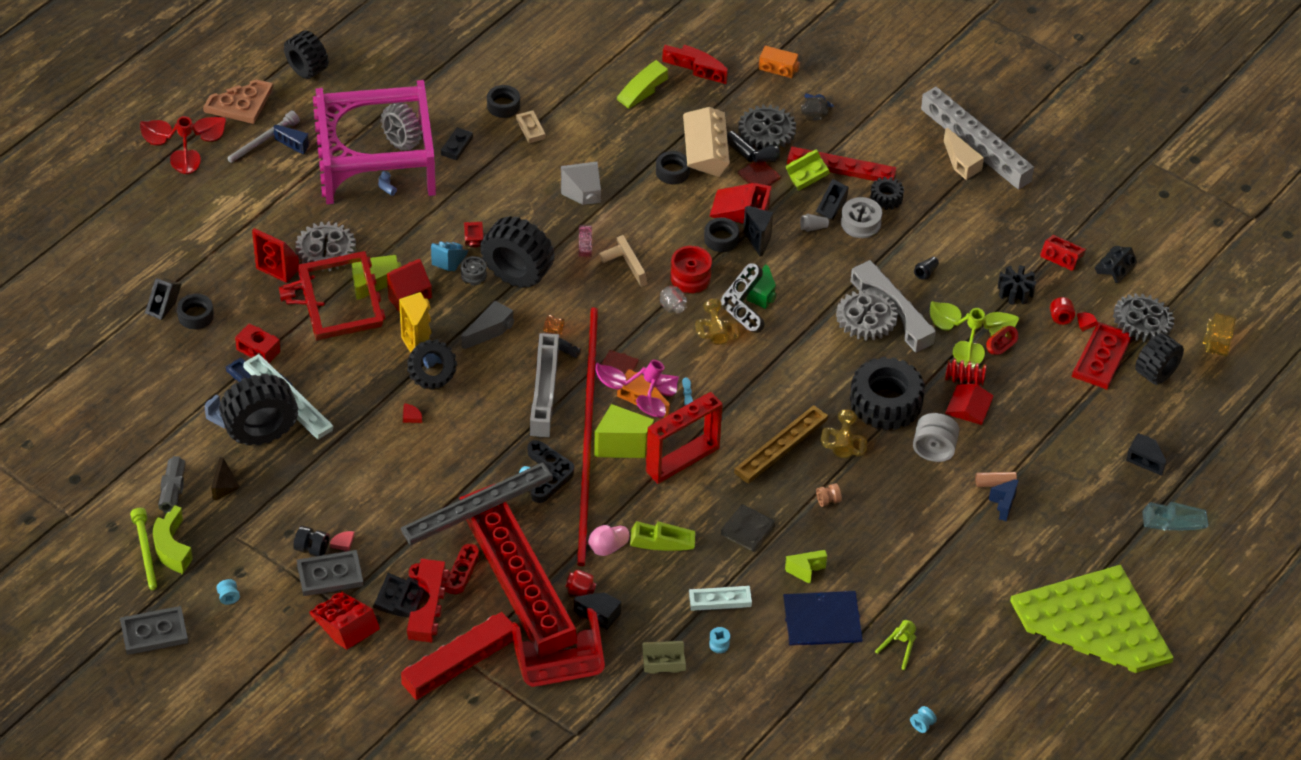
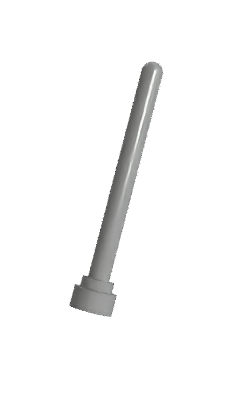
M291 110L285 114L283 121L277 125L283 127L295 126L300 122V119ZM274 127L228 157V161L231 163L272 137L274 135Z

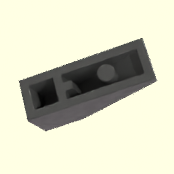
M494 301L461 335L462 348L467 349L502 335L514 324L513 310Z

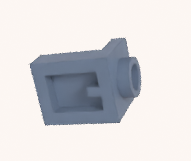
M215 395L205 404L206 419L225 429L219 411L220 396Z

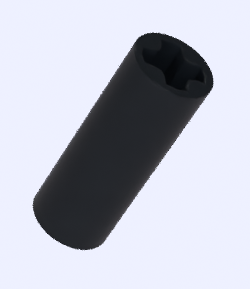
M734 131L728 132V145L748 162H752V152L756 150Z

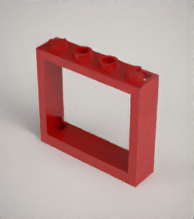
M365 251L299 264L298 273L316 341L382 327L385 313L384 309H380L379 306L381 302L380 293L375 291L376 278L374 274H371V259L366 256ZM361 262L375 317L322 328L309 272Z
M711 391L648 426L646 472L657 484L720 449L723 403ZM705 416L703 435L662 458L664 439Z

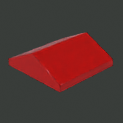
M977 384L957 385L945 414L982 425L994 395Z

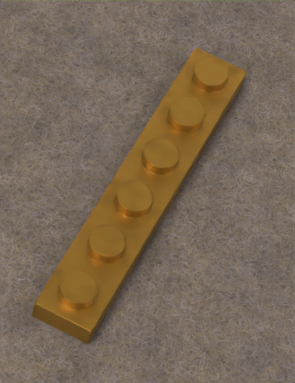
M813 405L735 467L734 474L749 484L828 420V415Z

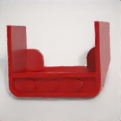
M592 608L587 609L590 629L582 630L577 634V648L557 651L542 658H539L533 643L522 641L520 627L515 622H512L515 653L524 682L531 687L600 674L604 670L605 663L597 612Z

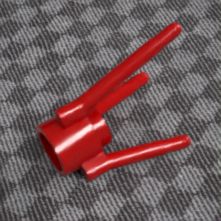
M314 275L310 276V280L315 279ZM300 280L279 287L281 302L286 301L287 305H307L304 300H292V298L296 297L295 291L302 289ZM316 302L317 306L325 305L324 302Z

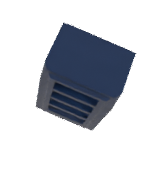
M274 125L275 140L301 154H305L309 147L308 133Z

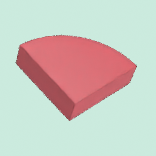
M346 531L334 536L330 541V548L350 551L354 531Z

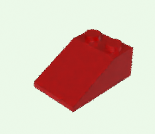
M254 228L252 235L256 269L287 283L298 271V255L285 242Z

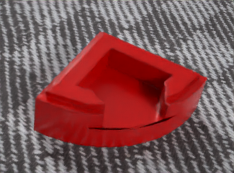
M1082 312L1076 314L1082 332L1099 325L1098 320L1091 313Z
M404 403L403 423H422V415L419 409Z

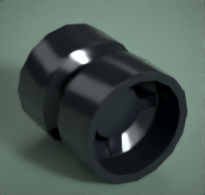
M301 525L295 535L293 548L303 553L309 551V554L313 556L325 555L330 535L319 530L314 532L313 528Z

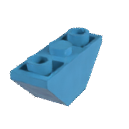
M440 241L439 244L432 243V265L447 271H455L467 255L468 250L463 249V245L456 242L445 243Z

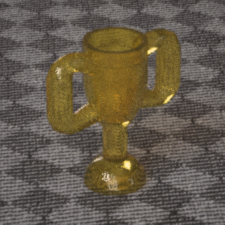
M718 299L707 300L703 308L707 313L711 314V320H696L697 335L703 339L710 338L711 342L715 345H722L729 339H738L741 334L739 324L734 320H722L718 315L722 308L721 301ZM703 325L709 326L708 333L704 332ZM728 325L732 327L733 334L728 332Z
M850 410L840 411L838 413V420L842 423V429L838 431L830 427L824 428L821 437L822 446L833 449V453L840 458H848L852 454L863 456L866 453V438L862 435L851 434L849 430L850 425L855 423L857 415ZM830 433L836 436L834 443H829ZM857 440L859 441L858 450L853 447L854 441Z

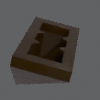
M223 457L219 458L211 487L213 500H218L240 488Z

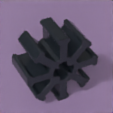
M1019 265L1018 273L1014 272L1012 266L1006 267L1005 274L1000 272L997 287V289H1000L999 297L1003 299V297L1009 296L1008 303L1012 305L1015 304L1016 297L1022 301V304L1028 303V297L1033 298L1035 293L1036 281H1034V272L1031 271L1024 275L1025 266Z

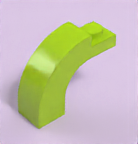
M174 505L172 510L167 512L164 519L159 517L156 519L153 527L155 551L160 561L171 570L183 574L193 560L191 547L178 543L172 538L183 521L182 508Z

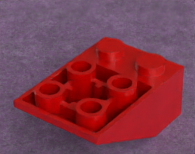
M751 183L718 189L709 217L728 218L734 222L744 223L746 206L768 211L772 186Z
M344 592L334 594L331 599L318 604L313 610L309 611L313 619L335 643L346 650L380 630L373 609Z

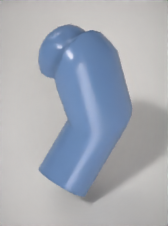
M383 171L379 176L378 185L383 191L393 196L397 188L390 184L391 174Z

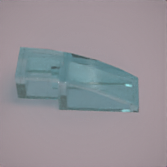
M1149 502L1142 511L1144 527L1181 531L1208 527L1206 510L1170 502L1168 506Z

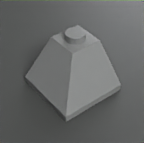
M590 162L561 166V194L582 205L601 203L598 163Z

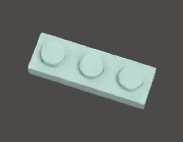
M750 586L689 589L691 611L752 606Z

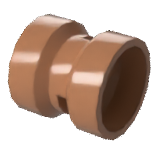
M837 483L830 484L828 488L822 486L816 489L817 499L821 507L828 506L831 502L835 504L840 503L842 500L841 491Z

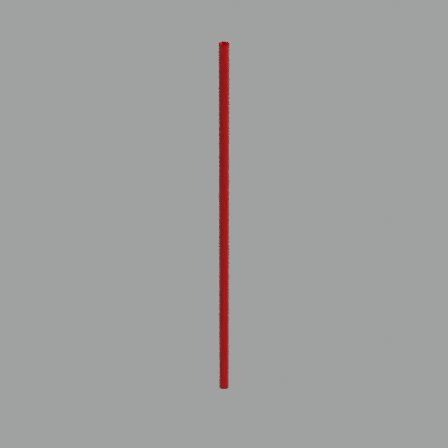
M595 307L591 308L578 566H585L598 321V309Z

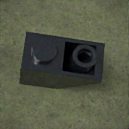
M605 592L576 596L574 598V612L580 617H585L589 620L587 609L592 608L597 612L599 627L608 630L621 614V601Z

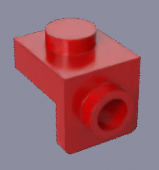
M464 222L465 246L471 248L480 247L484 238L482 222Z

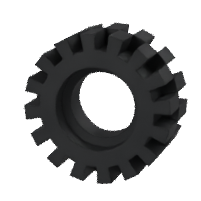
M883 177V180L878 178L871 186L870 198L877 202L881 209L885 207V210H888L890 207L893 210L894 206L898 208L899 204H902L904 186H902L901 182L898 183L897 179L893 181V177L889 179ZM882 192H890L892 195H885Z

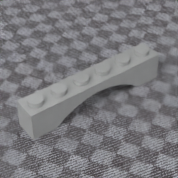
M869 260L852 268L851 282L858 290L861 289L863 293H866L867 289H869L870 293L876 290V295L883 293V298L889 297V302H894V307H897L896 313H898L904 325L905 342L915 353L934 344L936 334L934 327L929 325L923 315L916 311L912 303L904 298L901 291L893 286L890 279L881 273L878 266H875Z
M540 333L536 382L530 417V436L550 437L559 334Z

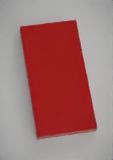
M1099 322L1072 372V377L1108 390L1133 336L1129 337L1128 332L1122 333L1123 330Z

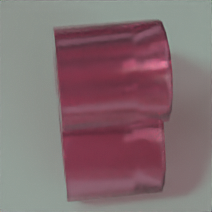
M579 225V256L592 257V226Z

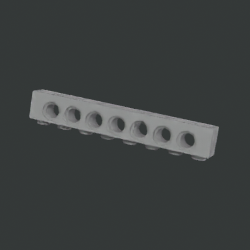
M934 87L923 94L921 110L944 129L949 128L952 132L956 133L959 138L982 155L985 163L1019 190L1032 182L1034 166L939 88Z

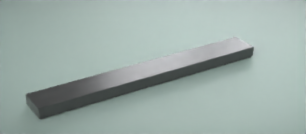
M542 462L401 527V532L411 546L553 480L552 474Z

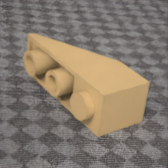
M946 128L944 144L952 166L958 174L967 180L982 171L984 158L980 153L971 148L968 143L959 138L956 133Z

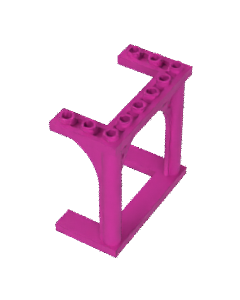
M418 80L417 86L325 94H323V88L316 89V96H313V106L317 107V109H314V119L318 120V122H315V132L319 133L317 135V145H321L318 148L319 159L323 158V160L319 161L320 172L324 171V173L320 174L321 185L325 184V186H321L322 197H326V204H334V194L338 186L355 174L402 168L426 167L428 195H436L435 159L424 80ZM418 101L419 124L422 126L420 130L423 132L425 150L378 154L359 153L347 148L339 141L336 135V126L344 114L360 106ZM335 151H343L340 156L332 155Z

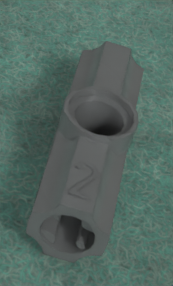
M173 456L168 460L166 473L161 478V495L158 506L164 513L170 512L174 505L177 506L179 494L183 492V475L186 462L178 456Z

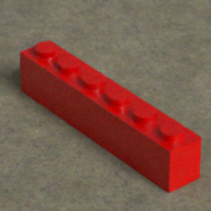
M503 612L489 617L484 623L474 626L469 632L456 637L454 641L441 646L429 656H424L414 665L406 667L401 672L402 685L415 700H418L514 641L511 627L512 622Z

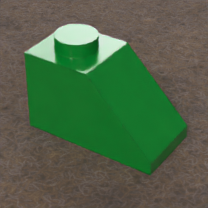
M765 264L762 268L763 275L746 297L747 301L764 309L770 303H773L777 296V293H775V281L769 266Z

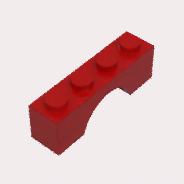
M420 560L417 576L418 586L425 589L429 593L430 598L423 608L410 612L407 626L408 640L432 643L433 636L438 634L439 624L436 623L437 617H441L442 605H440V600H444L445 587H443L444 581H448L449 570L445 567V561Z

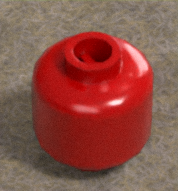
M1060 297L1055 299L1050 305L1051 317L1055 323L1066 325L1074 320L1076 315L1075 308L1070 299Z
M575 570L573 573H569L565 587L568 588L567 591L570 595L583 596L593 594L596 583L593 582L594 577L592 574Z

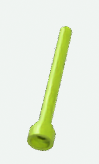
M135 508L130 512L131 520L137 525L149 589L156 590L157 583L145 528L147 513L144 508Z

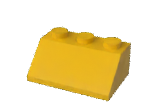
M421 292L399 299L401 338L410 353L421 342L430 340L429 335H431L429 326L431 318L428 313L430 304L427 298L424 299Z

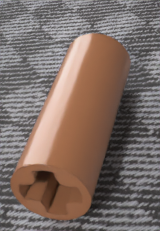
M1016 472L976 473L975 476L976 487H995L1014 479L1017 480Z

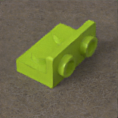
M817 149L786 165L788 175L798 191L830 174Z

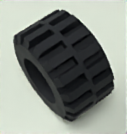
M303 30L284 43V53L289 65L302 78H312L328 67L329 60L326 49L312 32Z
M1160 333L1144 346L1136 361L1135 370L1154 385L1161 384L1179 366L1184 354V348L1166 333Z
M426 340L418 344L407 360V371L410 373L409 377L411 380L413 379L417 386L420 385L422 386L421 388H429V390L439 389L446 385L453 378L457 366L456 355L452 353V348L450 346L447 347L446 343H441L439 340ZM434 354L441 359L443 369L438 375L431 376L423 371L421 360L425 355Z

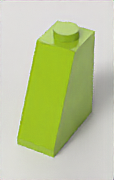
M396 255L370 258L372 263L370 271L376 278V285H374L376 292L388 287L387 273L401 267V262H397ZM361 262L352 263L356 299L360 300L369 296V291Z

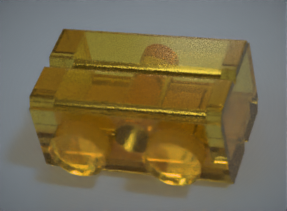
M1215 313L1213 320H1208L1206 330H1210V332H1205L1203 343L1206 344V352L1217 353V355L1222 356L1228 355L1236 322L1235 317Z

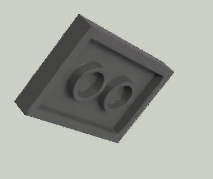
M357 550L297 560L303 596L364 586Z
M181 606L120 618L127 655L188 643Z

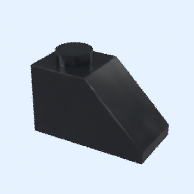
M156 278L145 314L163 320L176 303L182 284L167 278Z
M1138 433L1129 447L1126 461L1162 476L1166 460L1157 441Z

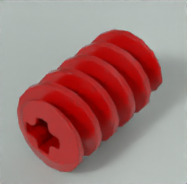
M954 358L951 363L948 361L945 381L952 377L954 383L959 378L960 384L967 380L968 384H972L974 381L975 384L980 385L982 383L983 386L987 367L984 364L979 369V363H976L973 368L970 361L964 366V360H961L958 365Z

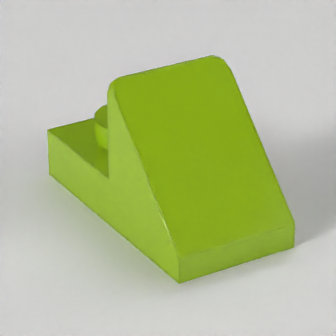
M821 550L786 556L785 570L795 577L811 583L812 570L818 571L826 568V551Z

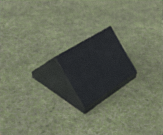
M746 206L743 233L759 257L764 255L771 239L773 212Z

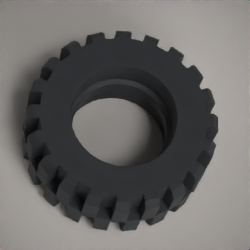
M512 216L500 218L481 242L482 258L487 263L489 270H492L493 274L497 277L499 276L505 283L509 282L510 285H518L521 288L532 287L538 284L553 265L555 254L551 241L545 236L546 234L543 230L540 231L537 225L529 223L526 219L522 220L520 217L512 218Z
M881 357L878 360L876 358L871 359L869 363L865 362L862 364L861 368L859 367L855 371L852 378L850 392L851 408L859 419L862 418V422L867 425L871 424L873 428L878 429V427H881L883 430L893 428L895 430L899 429L900 426L905 427L910 422L915 421L922 410L925 383L919 371L916 372L914 366H909L904 360L899 361L894 357L891 359H886V357ZM892 389L900 393L901 396L884 398L878 396L873 391Z
M255 374L251 375L250 378L246 379L245 377L241 379L239 383H234L231 389L225 392L219 406L220 415L229 436L236 442L244 443L248 446H252V444L258 446L265 442L268 444L274 439L281 438L282 434L290 431V427H293L298 417V405L289 384L284 379L272 374L270 376L268 374H261L260 376Z

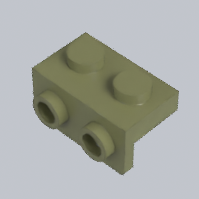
M644 642V672L656 674L659 672L678 673L686 671L684 642Z

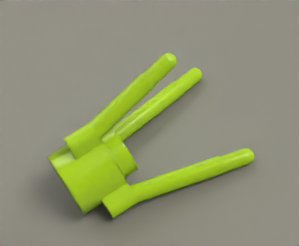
M904 620L875 652L878 654L893 639H899L903 642L908 640L909 643L902 665V670H905L913 642L916 639L914 635L916 626L914 623Z

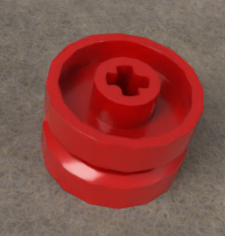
M684 246L676 250L671 259L670 279L672 285L685 293H697L706 289L711 281L712 258L710 254L698 246Z

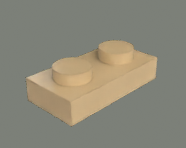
M534 111L516 115V120L528 143L546 139V134Z

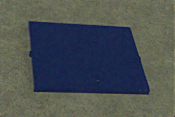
M856 591L783 594L789 646L859 643L863 641Z

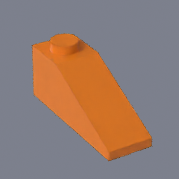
M629 369L625 373L626 381L638 372ZM641 374L628 385H623L622 389H617V397L637 405L636 399L640 395L647 396L651 383L647 382ZM654 387L651 397L658 398L663 402L666 408L664 417H666L670 413V404Z

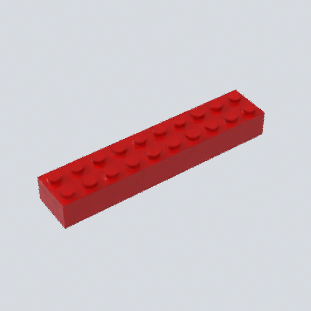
M488 487L482 488L470 494L459 497V499L462 500ZM507 502L467 519L466 521L525 632L531 643L534 644L539 658L577 644L576 628Z

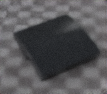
M388 572L373 608L409 618L410 612L416 611L425 589L418 586V580L409 576L407 580H404Z

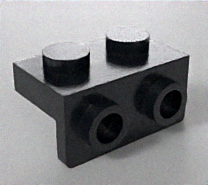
M1112 247L1107 255L1096 265V273L1112 274L1115 283H1119L1137 264L1132 247Z

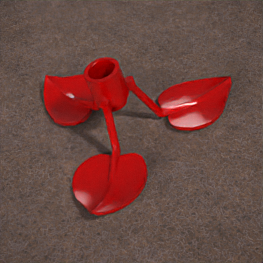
M182 116L177 120L173 130L169 123L162 120L140 121V130L144 139L152 145L165 144L166 138L170 139L177 130L178 134L183 137L184 151L177 150L173 152L170 156V164L176 171L182 174H191L200 166L201 158L196 150L187 151V137L193 130L195 135H200L204 141H217L223 135L226 118H202L194 124L189 117Z

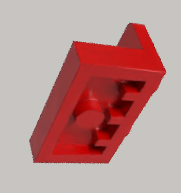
M1052 235L1045 240L1040 256L1072 271L1075 269L1077 260L1084 256L1086 249Z

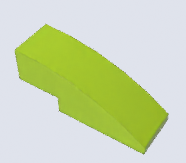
M655 60L627 84L617 96V100L630 109L655 93V87L668 79V69Z
M636 521L631 529L630 546L661 551L690 550L695 547V531L662 522H657L654 526Z

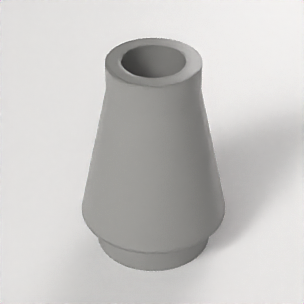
M812 214L801 216L800 226L806 232L828 228L829 220L827 217Z

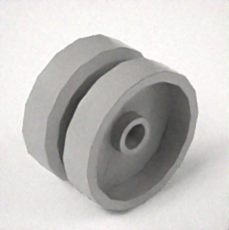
M931 413L922 416L918 420L913 441L915 452L920 457L934 462L951 459L955 453L960 430L957 422L944 414Z

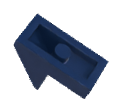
M1014 479L991 488L989 500L999 503L997 511H1000L999 520L1007 521L1019 480Z

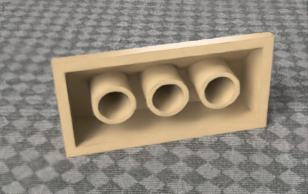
M707 107L685 113L683 119L687 167L720 177L730 164L725 112Z

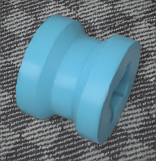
M223 580L217 585V592L220 594L219 599L222 604L230 605L239 600L240 594L236 590L237 584L234 580Z
M717 627L710 632L709 647L713 652L724 653L729 649V631L723 627Z
M922 706L918 710V714H914L910 718L912 726L921 733H925L929 729V725H933L937 720L934 712L925 706Z

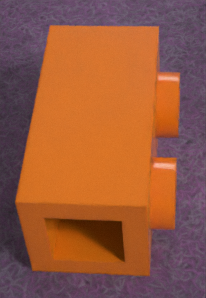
M769 46L764 47L759 58V70L792 78L800 67L798 54Z

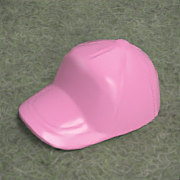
M602 525L591 533L588 545H590L595 554L606 556L624 546L629 541L630 534L624 526L610 527Z

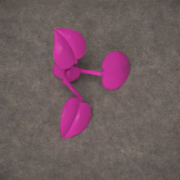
M651 360L647 368L643 367L641 371L627 381L625 375L620 370L611 366L601 365L598 362L596 364V373L602 383L618 390L644 373V379L651 383L647 396H638L636 403L644 413L658 418L664 417L666 408L660 399L651 397L653 388L655 387L663 395L673 396L677 391L679 379L678 376L661 374L665 367L658 360Z

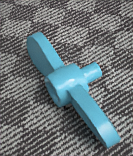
M688 378L682 380L685 406L693 402L690 388L691 382Z

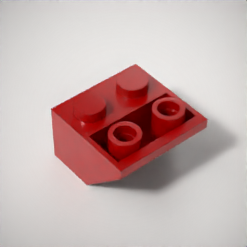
M420 259L409 262L387 273L388 299L399 313V299L419 292H421L424 299L427 298L429 300L432 298V286Z

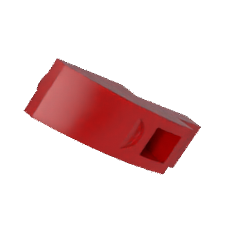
M668 45L664 46L662 62L693 70V75L723 84L727 83L728 69L711 55L687 45H683L682 49Z

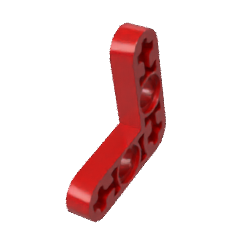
M466 544L461 548L449 572L448 581H444L443 587H445V592L460 594L464 591L479 559V550L476 545ZM472 552L469 556V560H467V554ZM420 563L410 566L409 577L418 580V575L415 574L419 571ZM460 566H466L468 568V570L465 572H460L457 569ZM457 578H459V584L453 586L456 583Z

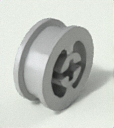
M865 197L853 198L847 201L842 208L841 226L852 237H871L881 228L882 209L872 199Z

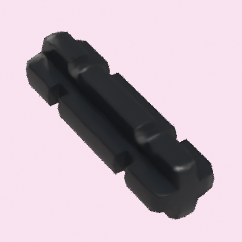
M559 337V350L566 354L570 353V356L574 358L581 354V348L575 345L572 346V343Z

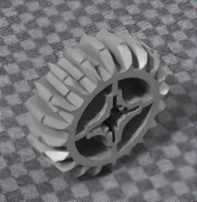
M400 102L392 103L383 109L382 119L380 120L383 123L381 127L384 129L387 140H390V144L401 151L410 150L417 146L419 140L422 139V131L420 130L422 126L418 122L419 119H417L416 113L412 112V108Z

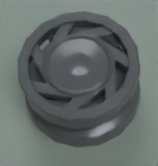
M477 256L464 259L461 263L462 281L471 283V285H479L482 281H485L487 278L486 262Z

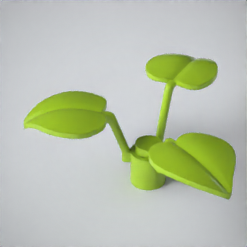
M934 301L930 304L931 320L941 330L949 331L954 325L959 326L967 320L969 327L972 328L970 341L956 343L953 348V356L958 363L964 360V366L970 361L973 368L976 363L980 364L983 361L985 355L983 346L973 343L976 329L980 328L983 323L984 328L989 329V333L992 336L1002 327H1016L1019 320L1018 316L1002 312H992L985 316L984 311L980 308L972 309L970 314L967 313L961 319V311L955 305Z

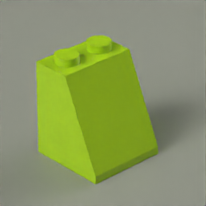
M611 404L595 430L594 456L603 458H645L647 456L648 426L654 424V419Z

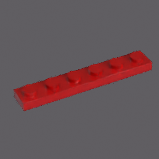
M791 146L787 164L805 156L807 153L812 152V150ZM819 152L821 159L831 173L877 181L878 178L883 180V177H887V179L893 177L894 181L897 167Z

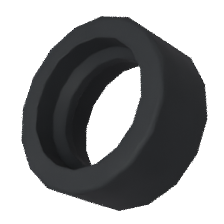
M509 85L493 87L487 93L488 111L500 118H507L517 114L520 110L519 91ZM499 98L513 100L512 103L507 105H499L494 101Z
M667 151L658 156L656 160V176L659 180L672 185L683 183L688 179L690 167H687V156L678 151ZM668 164H677L683 167V169L671 172L663 167Z
M728 218L710 220L704 229L705 244L708 248L717 252L733 250L739 242L738 225ZM716 231H726L732 236L727 239H718L711 234Z
M190 294L183 297L177 305L179 322L188 329H201L208 326L214 317L212 301L202 294ZM193 307L206 309V312L199 316L185 314L186 310Z

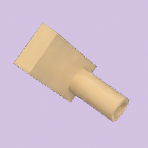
M624 235L617 237V246L599 253L602 263L623 255L639 285L643 287L648 284L645 271Z

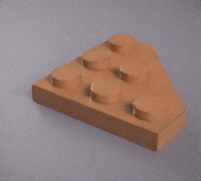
M256 79L250 81L249 85L243 87L238 85L227 89L226 93L220 95L217 93L212 94L203 107L204 112L254 124L273 90V83Z

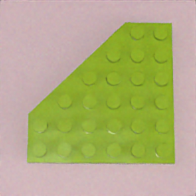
M1121 565L1011 596L1010 601L1026 631L1031 634H1041L1046 636L1047 640L1060 645L1065 643L1074 647L1073 650L1087 655L1091 653L1099 656L1102 661L1113 665L1120 664L1128 667V670L1134 673L1173 662V655Z

